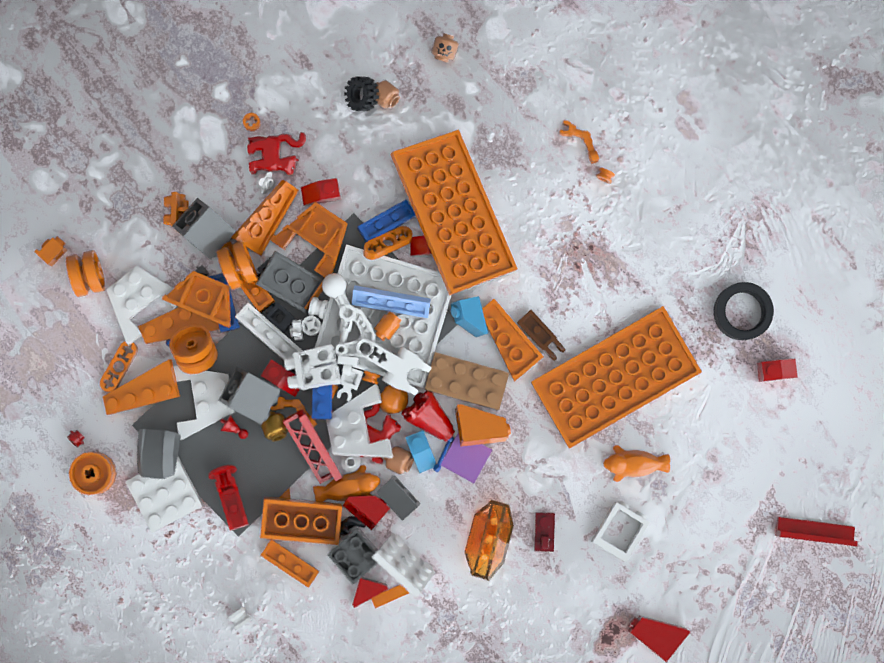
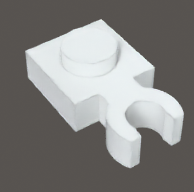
M293 320L292 325H290L291 337H294L295 341L304 340L301 320Z
M352 368L351 375L342 373L340 379L341 385L344 386L343 389L338 391L337 398H340L341 394L346 392L348 394L347 401L349 402L352 399L351 389H358L364 372Z

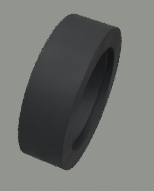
M750 282L736 283L723 290L717 297L713 310L714 320L720 331L727 337L740 341L750 340L762 335L771 325L774 316L773 302L769 294L762 287ZM746 293L752 295L759 302L761 318L752 329L740 330L732 326L728 321L725 310L728 300L733 295Z

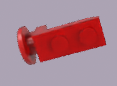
M225 465L213 469L209 472L208 476L209 479H216L217 481L215 485L229 529L232 531L249 524L235 478L231 475L237 471V468L234 465Z

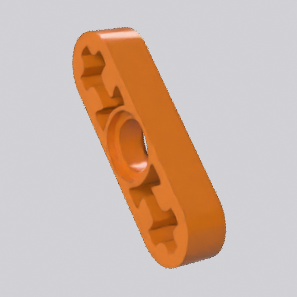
M400 226L365 243L363 255L370 260L378 259L408 245L411 242L413 232L409 227ZM389 240L393 244L388 246L385 245L383 241Z
M126 341L119 346L100 380V387L104 391L111 392L120 385L138 353V347L135 343L131 344L132 354L128 353L125 357L129 359L128 362L125 359L119 358V355L124 356L126 353L124 347L129 346ZM117 361H122L124 364V369L121 372L114 370V364ZM111 371L113 374L119 375V378L114 377L112 380L114 386H109L107 389L105 380L112 378L113 375L109 374Z

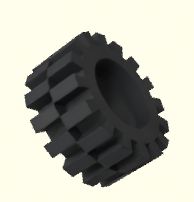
M361 76L350 78L351 80L347 82L349 86H345L347 92H344V96H347L345 102H349L347 106L355 111H370V109L375 108L374 105L378 103L376 99H379V95H377L379 89L375 88L378 86L377 83H374L375 80L370 79V77ZM361 88L363 89V98H362V100H361V97H360Z

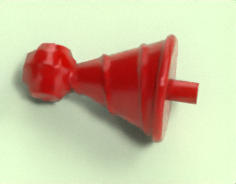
M231 415L228 416L226 421L224 419L220 420L223 423L220 431L238 433L240 439L248 437V431L240 429Z

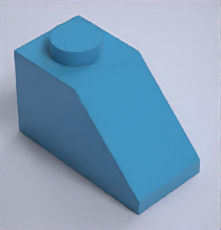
M479 296L451 303V314L454 317L455 323L475 337L488 334Z
M424 431L405 437L419 473L432 469L436 465V461Z

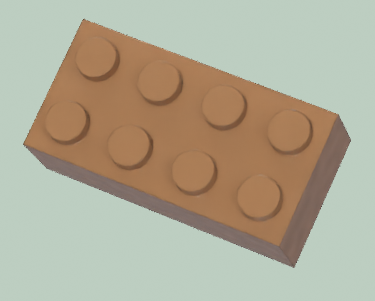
M435 352L425 390L499 411L509 373Z

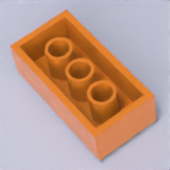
M265 496L260 538L339 545L343 506L340 503Z

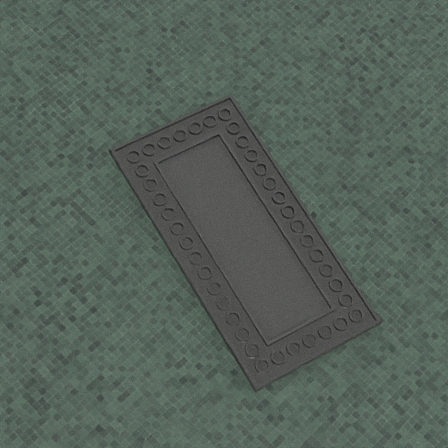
M355 213L345 221L348 225L333 273H338L346 244L364 249L366 242L357 229L363 222ZM317 248L300 266L324 279L325 277L314 271L325 253ZM393 252L384 255L399 260ZM322 291L318 299L329 301L330 297ZM270 293L275 301L273 304L279 303L297 320L303 321L304 318L310 316L308 310L306 313H303ZM269 307L261 312L264 317L267 315L266 310ZM448 309L437 344L458 325ZM278 314L276 319L278 321L283 320V315ZM314 315V317L320 320L322 325L323 319L319 318V316ZM239 322V329L231 330L215 345L218 352L217 360L207 371L229 374V378H231L236 367H239L280 389L279 397H283L286 400H300L308 414L312 416V388L300 389L296 397L263 378L261 374L270 360L275 361L284 368L285 363L241 322ZM290 327L283 333L302 351L314 349L319 335L310 336L303 332L304 340L295 341L294 337H291ZM337 364V366L339 367L340 378L343 373L344 364ZM294 369L289 370L296 375V371ZM380 376L377 379L380 393H382L386 386H389L388 383L382 380L384 376ZM361 379L358 389H351L352 399L376 384ZM191 380L177 382L180 397L155 403L132 425L138 433L139 429L143 428L178 433V422L196 420ZM336 384L338 390L332 399L333 412L348 403V394L346 392H343L341 397L337 398L338 391L343 389L344 385ZM372 405L364 407L363 410H370L372 408ZM285 407V409L274 412L280 413L287 418L297 412V410L293 407ZM235 411V413L231 414V417L240 429L248 431L249 434L246 439H240L238 433L220 431L223 423L218 421L180 440L178 457L198 495L227 525L221 499L215 485L217 481L216 479H209L208 474L213 469L225 465H234L237 468V471L231 475L235 478L249 524L232 530L239 537L263 514L264 497L279 498L310 466L289 431L284 439L273 442L265 438L260 423ZM299 418L289 422L291 428L300 429L301 422ZM314 419L317 422L314 428L328 451L331 448L326 419ZM301 434L300 443L309 445L310 437ZM311 450L309 458L317 461L320 456L319 452Z

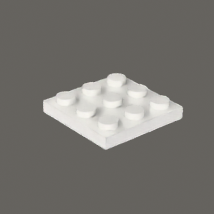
M177 457L176 470L173 476L165 479L144 478L139 474L125 481L152 533L204 506L179 457Z
M394 533L372 557L415 598L423 591L436 573L429 563L424 562L415 550L410 549L404 540Z

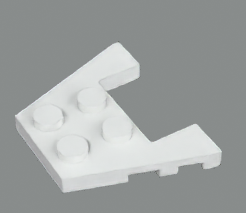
M138 266L106 289L128 346L142 336V333L130 319L158 297L167 295L174 289ZM169 303L173 309L178 308V306Z
M173 365L177 382L191 380L197 417L196 420L177 423L178 434L181 435L180 440L235 413V410L218 401L230 380L229 374L211 371L188 374L181 371L178 366Z
M377 384L334 411L331 420L326 419L332 453L334 455L393 457L389 439L371 444L369 440L363 408L382 403Z

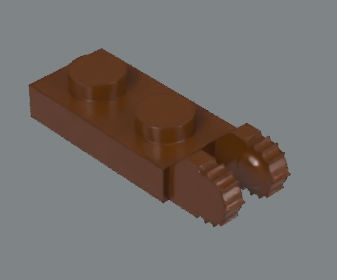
M532 310L517 322L525 333L553 361L557 357L547 347L553 342L560 352L566 351L553 332Z

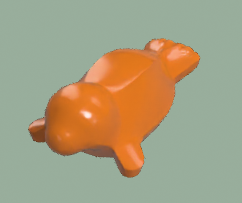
M618 445L613 447L615 454L610 455L603 462L606 469L616 474L613 478L615 482H619L627 476H646L656 470L670 472L669 454L656 457L651 453L641 450L626 451Z
M361 465L356 472L341 475V479L337 481L333 479L326 486H314L315 500L319 502L327 499L346 501L348 497L372 496L370 492L374 491L380 484V478L372 473H365L366 466Z

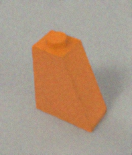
M462 404L456 406L455 415L460 447L505 442L509 435H511L510 425L506 423V418Z

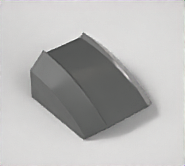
M139 429L137 469L141 477L165 479L175 474L181 435L167 430Z

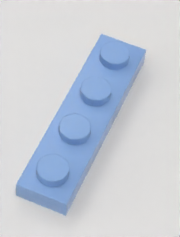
M356 285L354 286L352 305L423 318H428L431 298Z

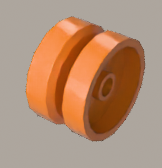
M243 241L233 244V254L227 247L217 250L221 270L232 290L242 287L243 280L241 274L249 284L258 280L255 266Z
M94 250L84 252L82 259L77 254L66 257L67 273L76 297L88 295L90 289L94 293L105 291L103 270Z
M202 325L184 326L177 330L170 339L169 347L178 368L184 373H202L212 367L217 360L218 352L209 330Z
M88 452L79 455L72 462L69 470V479L73 487L86 495L100 494L109 490L115 483L117 476L113 460L106 454L99 452ZM92 470H94L93 473H96L95 477L91 475Z

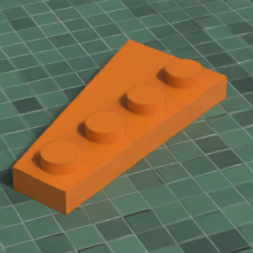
M281 180L231 238L237 242L243 241L248 249L261 256L270 241L269 239L275 233L299 190L287 181Z
M493 299L482 308L486 326L515 382L544 356L499 303Z
M168 359L104 395L103 401L106 414L112 415L180 397L172 359Z

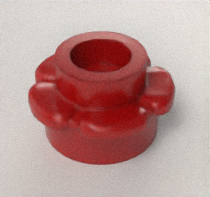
M71 430L67 436L68 440L77 448L81 444L84 445L83 439L85 437L78 430L75 432Z

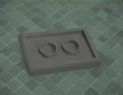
M274 251L255 284L306 313L308 309H305V306L323 279L279 252Z

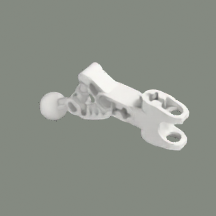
M337 273L327 275L322 282V288L327 296L335 299L340 309L341 317L339 327L341 336L340 342L335 348L336 353L339 356L364 357L387 370L382 379L384 382L396 389L407 391L416 396L418 390L408 383V372L413 368L430 372L431 367L424 363L416 354L402 346L398 353L394 355L377 345L375 342L376 335L370 322L360 309L350 305L344 293L347 286L344 277ZM354 321L358 325L361 335L356 341L347 343L348 332H351ZM363 343H369L371 346V350L367 354L360 351V346ZM375 347L378 348L376 351L378 354L386 353V362L382 361L379 363V358L374 355L373 359L369 358L373 354Z

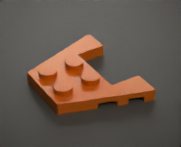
M315 202L297 216L295 221L289 225L287 224L282 228L281 232L273 235L269 240L285 250L296 234L325 253L314 271L326 277L333 273L348 223Z

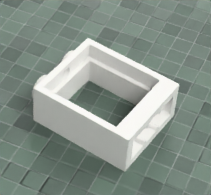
M620 501V503H613L591 542L627 562L650 522L646 520V515L639 511L635 514L629 510L631 506ZM618 509L642 523L625 552L601 538Z

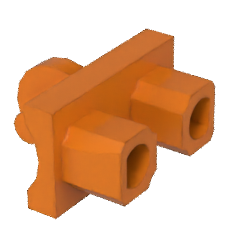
M171 192V195L164 197V206L171 208V214L163 216V223L172 227L189 208V200H186L185 194Z

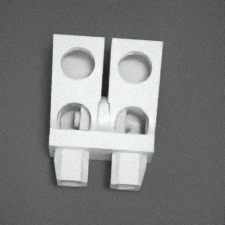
M331 344L300 353H293V357L284 360L286 370L296 369V376L288 377L287 379L290 388L306 390L331 384H341L335 347Z

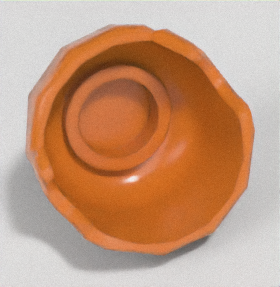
M389 385L380 393L382 403H379L380 408L387 414L400 413L408 405L409 395L404 390L396 389Z

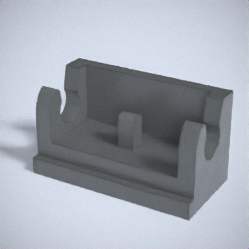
M393 476L377 491V494L402 521L421 504L396 476Z

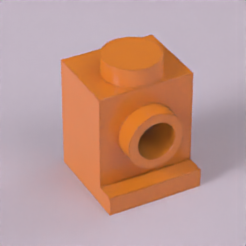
M56 236L55 238L47 239L42 244V249H36L34 252L45 263L53 266L68 250L64 247L66 243Z

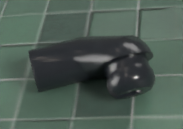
M349 516L341 521L340 533L347 535L353 526L365 528L366 525L355 516Z

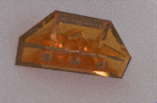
M490 500L487 505L474 515L464 552L472 576L490 581L504 564L514 527L509 504Z

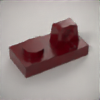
M535 512L534 551L554 552L555 513Z

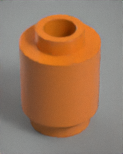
M389 311L387 315L384 314L374 327L376 330L375 335L383 341L385 339L390 340L400 327L399 323L402 320Z

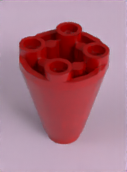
M431 391L419 392L413 398L414 403L411 406H407L401 413L407 422L444 442L448 441L455 433L452 423Z

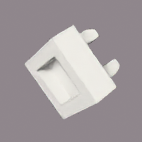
M338 356V364H344L343 374L351 375L352 365L358 366L359 358Z

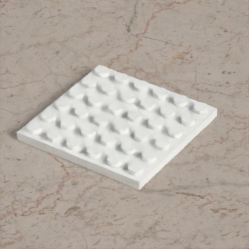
M346 244L337 274H340L346 280L347 286L344 293L350 305H352L355 285L431 298L428 318L392 312L402 320L399 323L400 327L390 340L385 339L383 341L377 336L375 340L377 345L394 355L398 353L402 346L416 354L424 363L430 366L452 296H449L440 272L387 256L370 260L363 255V249ZM332 297L329 299L315 348L330 344L336 348L340 342V309ZM352 305L364 313L375 333L374 327L384 314L387 315L389 312ZM354 321L351 332H348L347 343L356 341L361 335L358 325ZM361 344L360 351L364 354L369 353L371 350L370 344ZM375 347L373 354L369 358L373 359L374 355L379 358V363L382 361L386 362V353L378 354L376 352L378 348ZM355 357L359 358L358 366L352 365L354 368L384 376L387 370L364 357ZM413 368L407 374V381L411 385L424 388L428 372L419 368Z

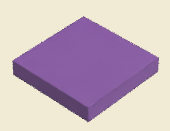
M457 434L441 466L475 483L492 449L483 444L460 447L459 434Z

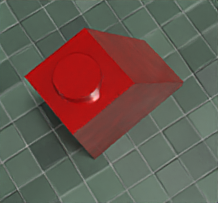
M644 616L634 617L628 625L630 627L628 631L666 663L690 634V631L685 627Z

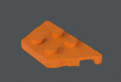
M192 271L186 276L184 281L179 282L169 294H165L162 297V300L220 325L228 328L231 326L229 286L198 272Z

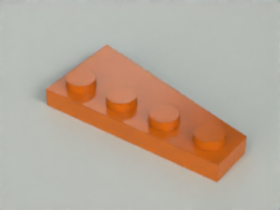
M180 307L138 326L146 344L171 339L177 330L187 325H202L209 332L220 330L218 323Z

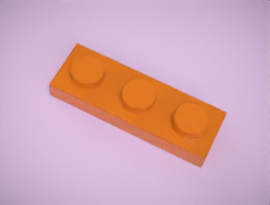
M273 539L269 541L260 555L308 588L320 572Z

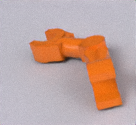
M564 120L563 125L569 129L567 131L560 129L559 134L564 137H573L574 135L584 140L591 164L599 162V156L594 149L590 132L579 130L570 121Z
M279 397L277 400L278 404L270 408L274 411L285 409V407H293L297 411L303 408L313 427L317 425V422L312 419V416L308 414L305 406L298 399L286 400L283 397Z

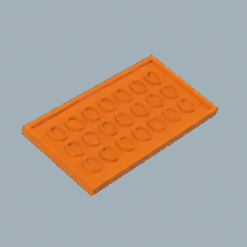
M459 130L393 151L390 154L449 296L518 269Z
M662 306L531 381V384L570 449L702 373L666 309Z

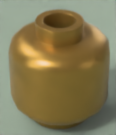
M273 411L270 412L268 419L263 421L261 428L266 439L276 442L286 437L288 429L282 421L285 419L284 415Z

